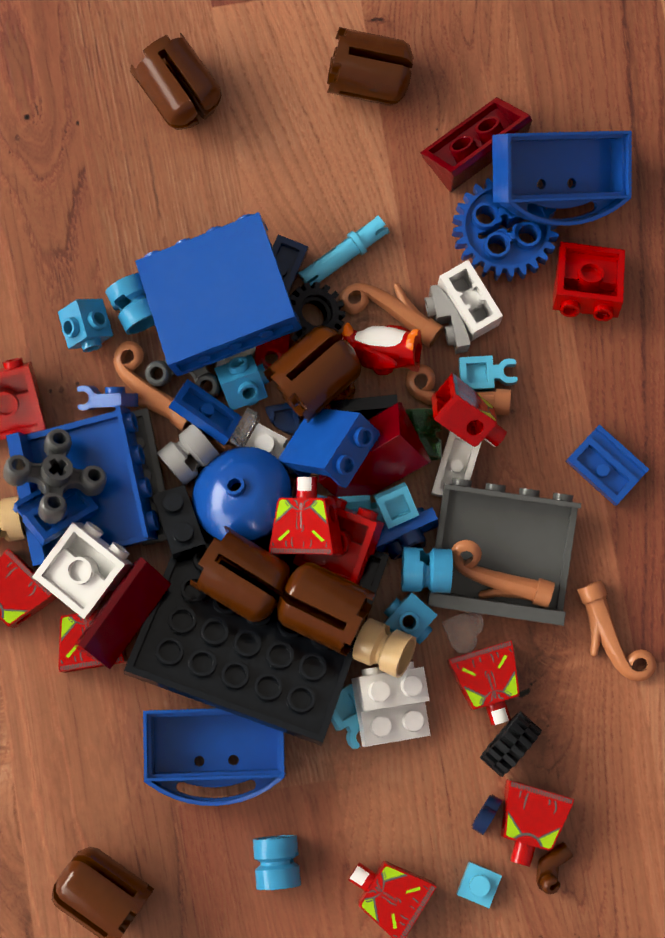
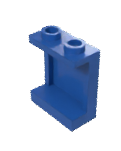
M323 409L309 423L304 418L278 460L296 479L297 477H309L311 473L330 477L340 487L346 488L377 441L380 432L359 412Z

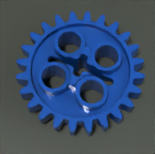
M489 178L485 181L484 189L475 184L472 190L474 195L468 192L464 194L463 201L465 204L458 203L456 211L460 215H454L452 221L453 224L458 226L453 228L452 236L460 238L456 241L455 249L465 248L461 260L472 258L473 262L471 265L475 269L479 265L483 267L482 277H485L489 271H493L495 281H498L501 273L506 274L508 282L512 281L514 272H517L521 279L525 278L527 268L531 272L536 273L539 268L537 262L545 265L548 260L546 253L552 254L555 249L551 242H556L559 234L552 230L557 229L558 225H545L530 221L522 222L525 219L513 214L498 202H493V183ZM533 204L527 206L529 213L541 217L552 218L556 212L555 208L546 209L545 207ZM480 214L488 215L492 222L489 224L481 223L476 216ZM527 233L531 235L534 242H523L519 238V234ZM478 235H488L486 238L480 239L478 237ZM493 243L499 244L504 252L499 254L493 253L488 248V245Z

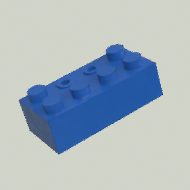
M632 131L507 133L492 135L493 202H498L504 208L523 219L545 225H578L602 218L617 210L632 198ZM569 179L573 181L572 187L567 185ZM538 180H541L543 183L540 189L537 187ZM589 202L594 203L592 211L570 218H546L527 211L529 204L545 208L564 209L581 206Z
M218 708L143 711L144 782L168 797L201 806L230 805L246 801L264 793L286 776L285 732ZM231 755H236L239 758L238 764H230L229 758ZM197 756H202L204 758V764L202 766H197L195 764V758ZM248 780H253L256 783V787L253 790L220 798L193 796L177 790L179 782L215 788L236 785Z

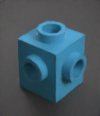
M76 299L58 311L68 349L82 348L83 352L95 351L102 347L101 343L113 336L103 299Z
M252 354L245 357H236L229 363L214 368L230 409L236 410L243 406H251L259 400L268 397L264 384L269 383L264 375L265 368L263 364L256 366Z
M409 592L402 601L396 598L384 611V614L387 616L384 623L390 626L391 633L396 629L416 637V642L419 645L432 632L433 629L429 625L437 617V614L412 592ZM407 615H412L414 619L413 624L409 627L403 626V618Z

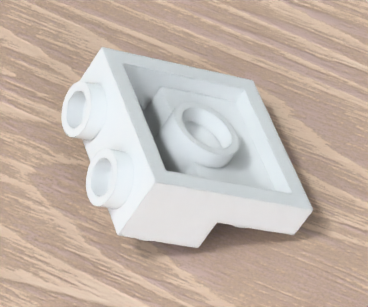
M89 521L85 524L82 522H72L32 576L83 619H89L107 593L116 588L133 565V563L126 559L129 556V552L115 542H112L111 545L100 538L103 535V531Z
M414 661L410 662L400 678L382 673L379 667L362 669L361 677L351 679L362 747L431 736L425 704L426 701L430 700L424 667L415 668Z

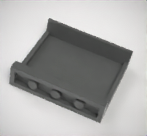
M452 478L451 484H444L435 548L452 549L453 545L458 541L471 540L479 545L482 552L477 566L535 580L539 578L555 582V587L548 608L533 605L532 601L517 598L492 597L482 599L479 598L478 593L491 588L465 577L453 566L450 594L431 593L428 590L427 605L564 626L566 612L563 611L573 539L578 508L581 509L582 503L573 502L574 495L553 493L552 499L539 497L540 490L519 488V494L506 493L505 485L486 483L485 489L472 488V481ZM468 551L461 553V556L464 558V560L469 559L473 556L472 553Z

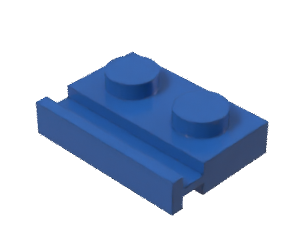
M600 424L565 461L614 506L618 505L649 471L647 466Z
M70 488L63 494L67 503V509L64 518L56 524L45 523L38 515L39 503L44 496L39 489L15 502L13 507L14 512L20 514L23 518L22 522L42 546L64 534L72 522L83 523L96 515L99 509L90 496L83 494L76 488Z

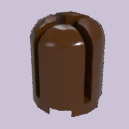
M339 27L335 38L339 40L338 47H335L330 61L327 79L329 88L327 93L385 105L398 103L405 96L410 84L412 74L410 68L413 66L414 59L410 45L404 40Z
M180 33V38L170 40L165 35L154 41L143 50L146 57L138 64L137 68L135 69L131 65V74L167 124L172 128L182 130L198 125L197 112L206 120L214 113L220 103V86L182 33Z
M324 325L314 327L264 371V375L269 382L274 380L277 383V389L283 395L282 398L300 417L304 415L307 423L359 379L361 373V362L353 347L347 340H341V334L335 329Z
M224 526L227 534L222 541L217 538L213 539L198 563L203 568V571L197 583L190 580V585L245 619L259 622L267 618L277 606V600L221 564L225 563L278 596L285 593L284 587L290 577V568L285 561L240 535L230 527Z
M305 563L299 566L289 577L284 587L285 593L280 596L277 603V615L283 626L347 656L351 648L346 646V644L351 646L354 637L356 638L372 608V604L368 603L367 599L373 601L377 593L315 563Z
M87 847L76 853L53 886L52 901L58 909L98 938H121L154 888L100 849Z

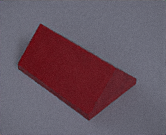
M496 97L420 153L446 188L452 192L493 162L492 135L528 133L532 119L529 114Z
M401 402L394 404L368 420L380 432V436L346 488L340 487L328 476L319 475V483L335 497L370 495L371 497L431 463Z
M142 557L139 558L119 582L74 647L108 669H111L171 583Z

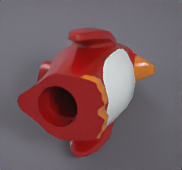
M345 323L343 331L340 333L342 336L341 340H347L359 357L361 366L374 370L378 375H388L396 368H408L411 371L419 372L422 352L421 330L413 329L410 331L402 326L387 325L371 326L362 331H356L350 323Z

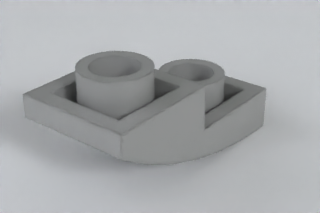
M438 285L430 286L429 297L424 298L428 317L434 316V320L438 323L449 324V326H444L447 345H453L455 354L468 352L471 344L458 310Z

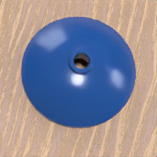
M237 447L220 453L219 456L201 470L193 487L192 506L199 524L213 538L222 541L227 534L224 526H228L250 541L257 542L272 533L277 501L279 498H292V484L285 467L271 453L255 447ZM241 483L237 491H231L234 484Z

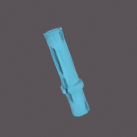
M377 215L358 231L349 232L347 239L307 268L298 272L300 278H303L302 281L304 283L309 282L310 286L314 282H321L358 254L362 256L367 253L369 246L390 233L388 227H384L386 224Z

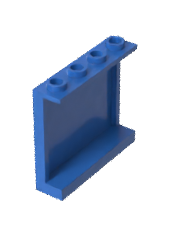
M259 212L243 215L235 222L222 227H212L202 235L192 239H182L174 246L161 251L149 252L143 258L135 261L167 365L177 377L302 329L267 233L268 228Z
M117 405L115 406L116 411L27 435L20 432L6 435L10 457L21 455L32 463H42L47 457L43 447L46 435L54 429H62L68 432L71 436L72 445L66 457L70 459L73 468L85 469L88 466L95 465L102 468L107 476L104 490L97 496H90L98 505V512L93 517L84 521L83 524L87 521L93 523L103 531V535L100 538L109 545L115 542L123 548L158 539L156 530L160 528L159 519L155 510L151 509L149 497H152V487L149 479L144 477L142 464H145V454L142 446L137 444L135 432L138 431V422L135 414L130 412V409ZM32 482L16 486L19 500L38 490V485ZM24 524L32 566L40 567L63 534L42 546Z

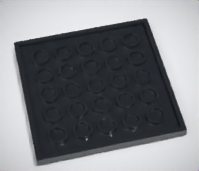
M198 522L206 549L173 559L171 555L163 575L171 585L143 623L124 668V674L322 746L353 660L352 654L356 638L354 637L351 646L346 644L351 650L347 656H344L283 626L278 619L277 606L264 620L252 622L202 591L192 587L190 580L197 583L203 571V568L198 563L214 539ZM272 533L253 543L269 552ZM376 550L374 555H369L359 584L360 586L375 593L377 592L389 555ZM271 553L287 563L290 568V576L299 567L293 564L296 554ZM225 563L221 564L225 568L229 569L230 571L234 572L243 579L247 580L248 582L252 583L256 587L271 595L274 599L277 600L278 603L280 596L270 592L269 590L265 589L261 585L247 578L246 576L234 570ZM367 599V602H368V603H370V604L373 603V601Z

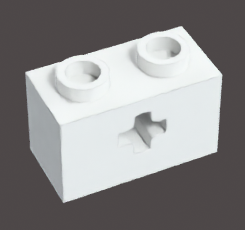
M469 260L440 275L438 286L446 293L458 310L470 341L499 326L503 314Z

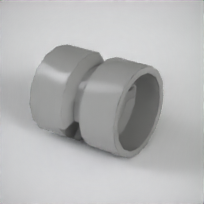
M193 424L189 425L178 435L179 441L177 443L170 441L157 452L161 460L185 486L199 475L198 468L200 466L206 467L213 459L220 455L204 434Z

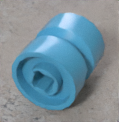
M139 273L128 275L107 288L105 293L113 309L120 311L118 319L127 335L137 334L155 325Z
M403 547L401 565L402 592H421L424 587H428L431 593L450 594L453 576L452 549L432 548L430 553H425L423 548Z
M297 835L254 838V859L260 862V866L255 869L256 889L278 890L301 886L300 865L293 860V858L299 855Z

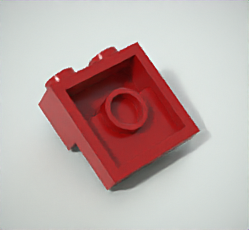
M560 241L552 310H559L566 317H575L579 313L590 314L598 321H609L613 317L618 318L624 296L625 250Z
M21 357L2 362L4 368H0V440L7 439L6 435L17 432L30 434L45 430L47 425L39 399L40 392L32 362L23 363Z
M328 495L327 498H334L336 501L343 554H296L293 564L301 566L305 563H315L359 585L369 555H374L384 522L377 520L378 513L363 507H359L357 512L346 508V500Z

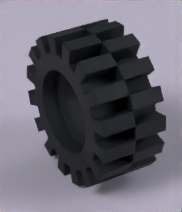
M308 282L301 287L299 286L289 296L302 326V329L293 332L294 336L291 338L293 341L296 342L299 338H303L314 327H317L307 322L304 318L302 308L305 304L317 306L324 315V321L321 325L333 328L339 332V329L344 324V321L341 320L345 317V311H340L344 303L342 300L336 302L335 299L339 296L336 291L332 294L328 293L330 286L325 284L321 289L320 282H314L311 286Z
M520 711L495 736L494 740L480 756V759L500 777H503L525 755V752L530 749L542 730Z

